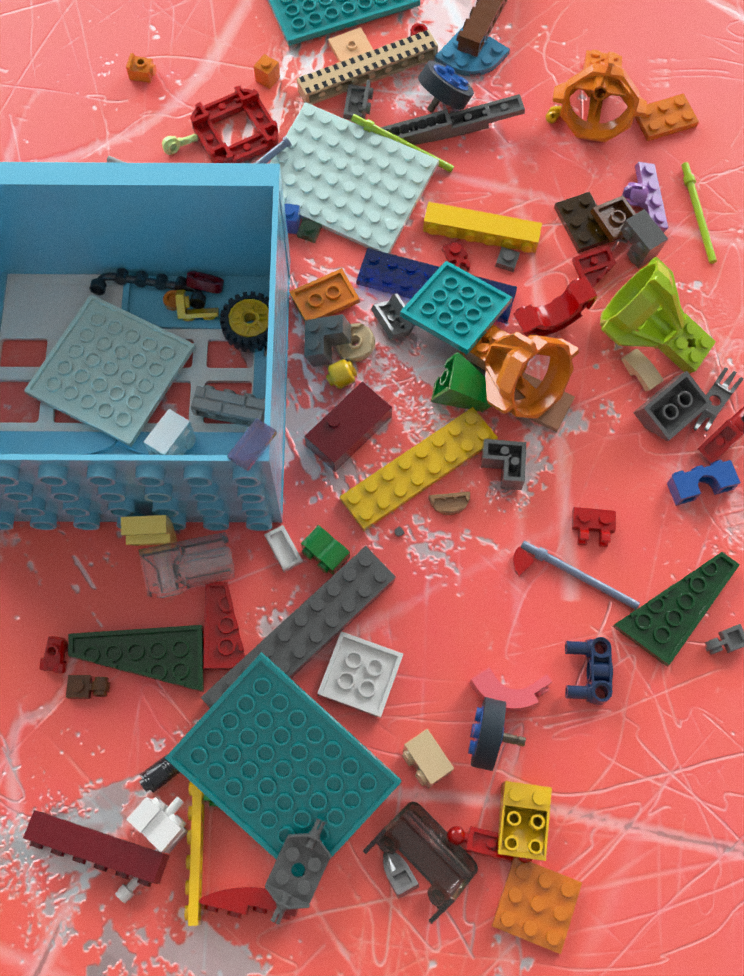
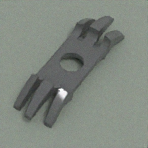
M726 367L723 369L706 395L708 398L711 396L718 397L720 405L713 406L711 404L702 412L693 428L695 431L707 417L710 419L704 430H709L721 409L744 380V378L740 377L734 386L728 389L737 372L733 371L726 381L720 384L728 370Z

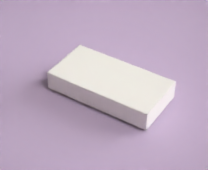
M283 525L264 534L283 572L303 563Z

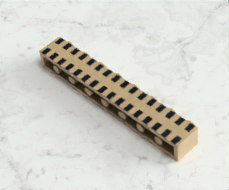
M429 30L419 32L413 36L386 44L383 47L370 50L345 61L337 62L326 68L302 75L297 78V90L304 103L307 102L313 105L347 92L349 84L364 86L367 80H371L372 83L434 60L435 55L438 53V44Z

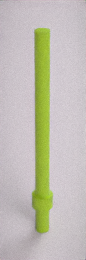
M353 114L351 121L364 127L363 130L388 137L439 160L438 167L450 173L452 172L454 166L382 129L375 125V122L369 119L365 120Z
M685 162L681 165L684 174V185L689 191L709 264H714L717 262L695 187V176L691 173L689 163Z

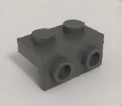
M367 80L366 86L348 85L343 113L344 119L351 120L353 114L363 119H366V114L370 115L371 103L368 102L369 99L372 100L374 88H370L371 80Z
M397 293L393 294L389 301L374 304L371 308V311L390 340L409 336L415 327L414 324L400 317V311L405 307V304Z

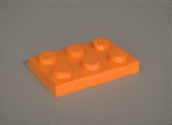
M684 93L647 104L645 117L635 116L647 141L694 128L699 124V120Z
M342 268L289 291V295L304 322L305 320L334 315L360 303V298Z

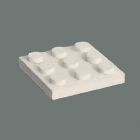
M341 631L317 694L381 718L403 653Z

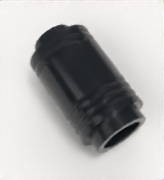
M168 754L140 774L142 779L139 780V783L146 792L151 790L154 793L180 773L165 759Z

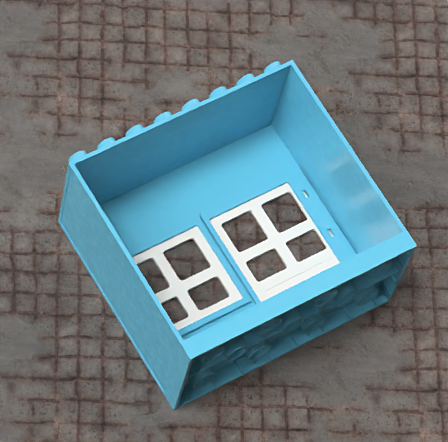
M0 162V362L3 342L6 340H46L47 358L90 294L194 343L195 349L193 351L192 366L182 368L173 383L191 384L189 421L196 436L195 444L191 449H187L184 455H150L144 440L158 423H147L132 447L84 423H55L56 409L40 402L39 419L37 422H0V530L12 529L14 521H30L31 527L40 530L56 529L57 522H73L75 528L82 530L99 529L100 522H117L116 526L121 529V517L167 515L175 531L185 529L186 522H203L205 529L213 531L227 530L229 522H246V527L255 531L270 530L272 522H283L291 258L280 164ZM118 268H125L128 270L129 275L136 276L138 271H145L149 275L148 278L156 279L158 274H165L168 276V281L175 282L179 276L186 278L187 273L190 271L217 276L224 280L221 293L215 294L202 291L203 295L206 296L204 308H219V315L213 320H204L203 317L195 318L193 321L178 319L177 310H168L163 302L164 294L174 289L158 290L154 286L147 285L144 288H140L132 283L119 285L115 281L108 280L105 281L107 284L105 294L95 295L89 290L93 279H96L103 273H116ZM186 291L185 294L190 298L193 292ZM251 291H253L257 296L259 293H262L264 298L268 296L267 348L263 346L261 351H258L257 348L254 349L252 367L208 368L209 342L227 341L220 324L221 310H224L223 306L225 303L228 304L230 298L235 300V295L237 294L242 297V292H247L250 295ZM0 366V382H30L40 367ZM208 383L252 384L251 394L259 399L265 398L264 429L239 424L204 423V417L193 415L191 410L196 387H204Z

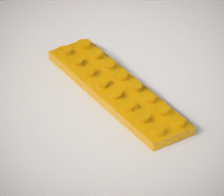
M472 407L339 496V498L362 530L365 531L480 453L484 439L497 440L498 437Z

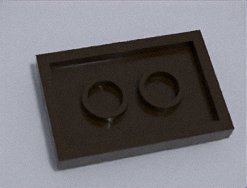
M590 191L557 202L554 206L578 253L611 242L590 213L592 208L597 206Z

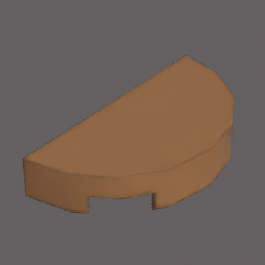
M470 492L429 495L428 498L431 506L437 512L452 516L459 514L466 508L470 500Z

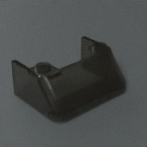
M413 801L409 802L363 850L367 854L376 844L383 852L388 854H394L399 850L432 884L428 888V897L430 902L438 909L428 920L431 924L455 902L478 872L475 860L460 845L451 844L447 839V831L419 803Z

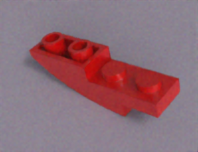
M259 887L225 889L208 894L199 900V903L205 904V910L217 913L219 908L228 910L227 915L241 918L242 914L247 915L250 905L254 906L253 911L267 914V910L275 911L277 907L276 902L267 889ZM287 909L282 919L290 920L291 916L297 915L298 909Z

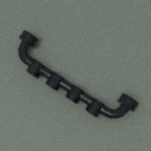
M118 268L116 273H103L96 279H93L89 290L95 295L105 294L107 288L105 281L108 280L115 281L119 285L132 283L140 288H144L147 285L154 286L158 290H165L166 288L185 290V292H193L190 297L191 307L203 309L206 304V296L203 295L202 291L187 286L186 278L183 276L177 277L175 282L168 281V276L165 274H158L156 279L148 278L149 275L145 271H138L136 276L129 275L128 270L125 268Z

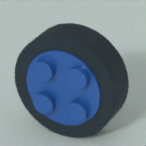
M428 61L418 76L421 85L434 96L427 108L432 113L440 101L452 108L463 110L474 95L473 89L468 84L469 82L455 73V70L449 65L444 66L435 61Z
M485 697L481 708L477 707L474 721H477V723L472 724L470 737L474 738V740H470L468 754H472V767L493 771L502 742L525 746L526 737H517V735L504 733L505 701Z

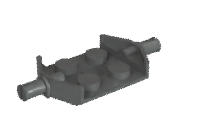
M316 818V822L309 833L288 834L266 881L265 888L277 906L270 920L272 922L276 920L278 925H280L287 909L310 907V902L329 860L332 858L330 852L320 840V834L326 822ZM295 863H302L305 866L303 875L295 876L292 874L291 868Z

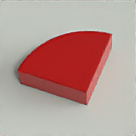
M520 546L516 549L513 556L514 571L519 577L535 561Z

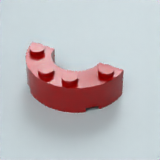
M584 276L572 280L567 285L563 294L554 298L552 302L538 307H533L532 304L521 306L513 315L526 337L530 335L546 337L568 327L583 316L581 312L586 307L589 310L597 299V294L587 277Z

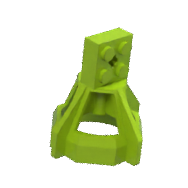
M657 257L653 258L647 266L640 269L614 295L600 317L601 330L618 346L654 347L662 351L683 372L687 371L689 374L698 369L716 343L710 335L683 312L673 272Z

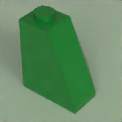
M457 352L448 358L444 364V368L447 369L444 370L441 378L438 377L434 383L431 402L464 409L473 407L476 411L480 412L492 407L487 401L486 377L462 354Z

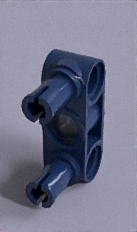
M603 637L585 640V642L566 641L565 654L585 655L587 657L586 676L588 684L586 686L566 685L565 697L568 699H585L586 702L595 705L604 704L611 698L613 692L611 643ZM597 644L602 646L604 654L597 653L594 646ZM596 688L604 691V699L596 696Z

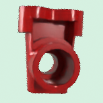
M48 637L44 658L40 659V670L53 671L60 674L66 673L67 662L64 661V653L68 650V642L65 638Z

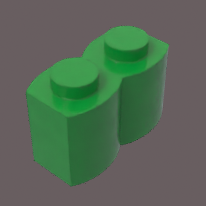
M319 525L301 542L303 549L301 552L309 560L312 558L318 562L317 566L326 574L329 572L334 575L350 558V552Z

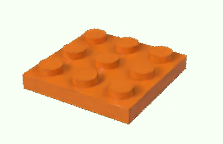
M513 857L491 926L561 954L582 882L532 862L522 863L517 857Z

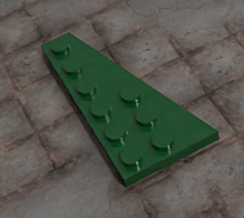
M720 552L680 581L615 623L612 627L668 667L740 564L725 553Z
M202 625L68 634V656L71 658L204 692Z

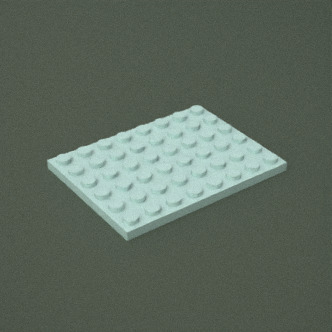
M305 102L286 134L292 146L290 148L286 147L269 163L280 164L284 203L300 205V216L302 219L388 257L435 172L439 160L388 137L373 132L369 133L363 130L364 127Z

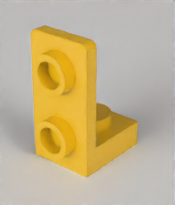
M177 290L175 298L178 319L193 321L195 318L203 317L204 320H213L215 317H218L219 308L187 309L190 308L189 296H186L185 290Z

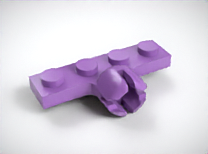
M638 162L635 165L638 183L629 182L624 188L622 195L631 206H640L645 209L659 228L665 232L668 229V223L655 164Z

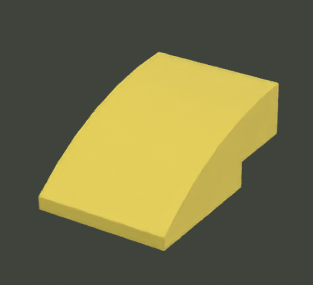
M167 515L121 517V535L126 536V545L177 544L173 524Z

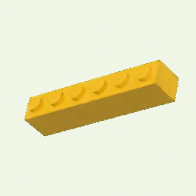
M428 202L423 232L431 235H443L448 238L464 239L468 242H480L486 245L522 250L526 253H536L542 223Z

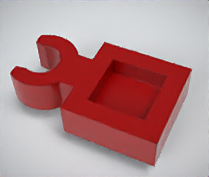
M460 239L442 246V251L448 262L455 263L459 268L464 266L467 271H470V262L466 260L468 254Z

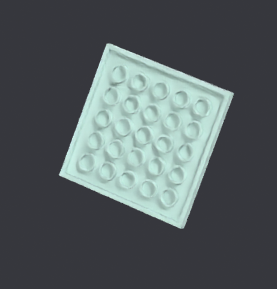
M90 294L24 389V392L56 410L132 447L194 351L195 345Z

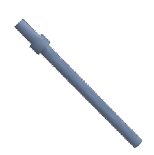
M525 540L523 541L521 548L535 555L534 558L542 562L544 560L635 610L638 608L640 602L547 553L548 550L541 546L538 548Z

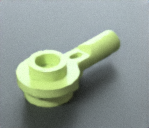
M196 134L183 138L167 136L162 141V149L166 154L172 155L179 150L180 146L198 141V137Z

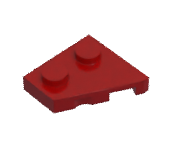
M609 246L573 257L572 259L578 277L586 276L592 287L616 264Z

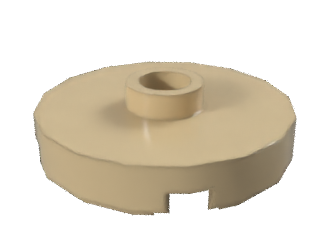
M361 323L351 324V343L336 345V349L339 355L346 361L359 362L366 359L373 352L375 337L369 327Z

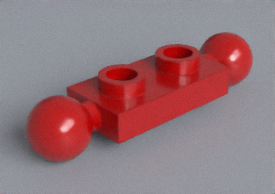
M453 826L447 832V839L451 844L460 845L463 842L466 843V852L509 863L513 861V856L498 854L499 833L473 826H470L469 833H465L464 829L460 826ZM517 857L522 863H529L533 860Z

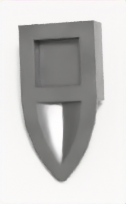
M385 849L383 854L384 870L397 898L400 899L419 888V883L406 861L396 852Z

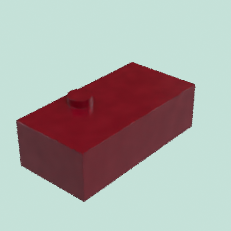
M362 381L304 436L305 445L336 472L392 417V406Z

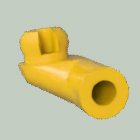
M561 105L553 106L546 114V121L548 123H554L558 119Z

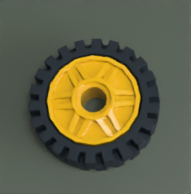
M251 291L250 295L247 292H242V297L237 294L235 295V300L230 298L228 304L225 303L223 306L224 310H221L220 317L221 329L225 339L235 349L239 350L241 348L243 352L249 349L250 352H255L254 349L257 348L258 351H261L263 346L267 348L269 297L266 296L264 298L262 293H259L257 296L253 291Z

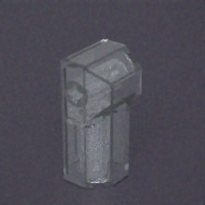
M223 532L139 549L147 596L152 597V593H156L157 598H165L183 593V587L185 586L189 589L194 586L235 578L231 548L227 547L226 544L229 543L226 533Z

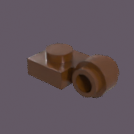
M68 675L66 698L90 699L91 691L93 696L106 697L107 693L110 692L109 678L95 677V681H92L91 675Z

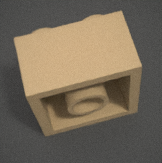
M428 729L404 744L402 757L409 767L411 765L414 766L417 771L415 776L422 787L426 784L429 789L454 770V767Z

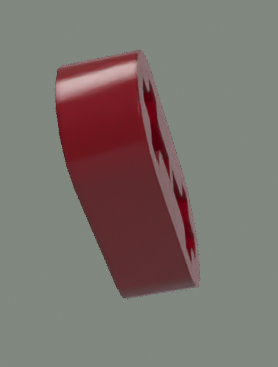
M190 271L187 273L186 285L194 289L217 294L223 291L224 280L217 276Z

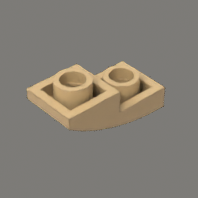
M634 349L621 358L630 376H637L645 392L664 381L651 361L638 349Z

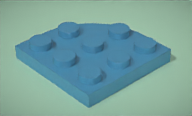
M457 32L435 55L434 61L444 66H451L455 73L459 75L470 76V74L477 73L484 75L497 68L509 55L510 49L488 36L478 57L457 50Z

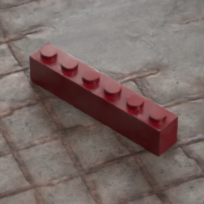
M34 810L23 836V839L30 841L29 846L43 850L44 846L52 848L50 853L64 857L65 853L73 855L72 861L86 864V861L95 863L93 866L95 869L107 872L108 868L116 870L115 875L124 879H129L131 875L138 878L137 883L151 887L152 883L160 884L170 856Z

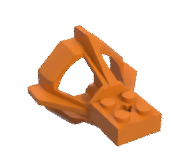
M586 50L583 70L566 82L554 86L552 102L562 104L560 116L576 138L607 142L631 128L635 116L645 117L647 113V101L640 97L639 90L625 69L622 68V56L614 52L602 53L599 50ZM578 89L584 90L587 96L590 97L587 121L580 118L574 112L570 103V96ZM611 95L620 96L627 105L626 110L612 121L599 123L603 99L605 100Z
M492 325L467 355L461 351L459 352L467 360L485 370L488 404L503 414L510 412L516 417L539 418L562 398L574 370L572 359L579 354V349L563 339L537 335L526 337L519 332L508 334ZM536 354L550 356L545 377L540 385L535 388L522 375L527 368V363ZM515 388L525 398L514 401Z

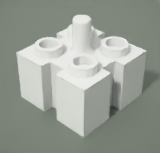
M146 797L126 819L163 853L169 854L188 832L184 828L187 823L177 814L175 815V812L184 803L179 797H176L169 806L156 797L154 799Z

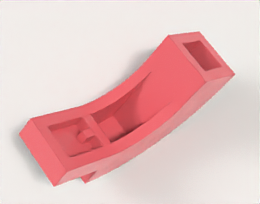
M490 667L473 677L469 682L481 700L487 697L505 701L506 711L508 712L522 711L535 706L539 702L535 694L538 697L549 691L548 686L552 683L549 676L545 675L526 688L511 689L499 682Z

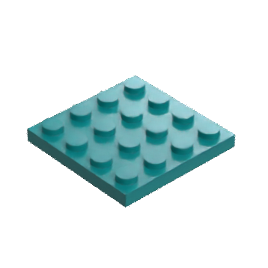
M445 261L400 311V317L467 355L510 305L512 296Z

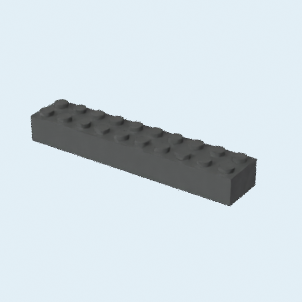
M365 546L200 698L211 708L261 652L289 678L294 677L394 583L396 576Z

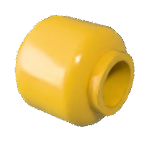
M341 359L328 367L329 374L326 375V378L331 386L335 385L338 389H343L355 382L357 372L351 361L347 362L345 359Z

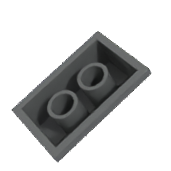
M686 371L675 376L633 413L647 430L669 441L710 406L712 402Z

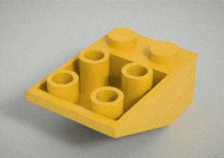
M510 781L502 783L498 854L546 861L552 787Z

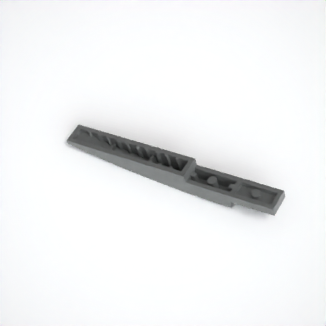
M518 94L453 113H448V109L381 128L413 145L487 129L489 128V123L525 114V108L521 96Z

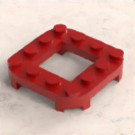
M240 85L234 87L235 92L204 106L201 101L195 105V109L190 116L192 128L213 163H242L278 145L276 120L273 121L260 100L257 90L241 88ZM244 110L256 129L257 134L227 146L226 143H223L213 123Z

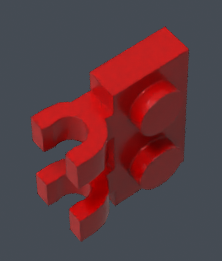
M573 507L572 530H578L577 545H586L587 541H589V531L599 532V547H608V543L611 542V533L616 531V511Z

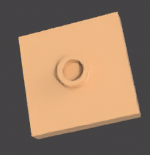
M361 27L328 39V44L338 62L373 50Z

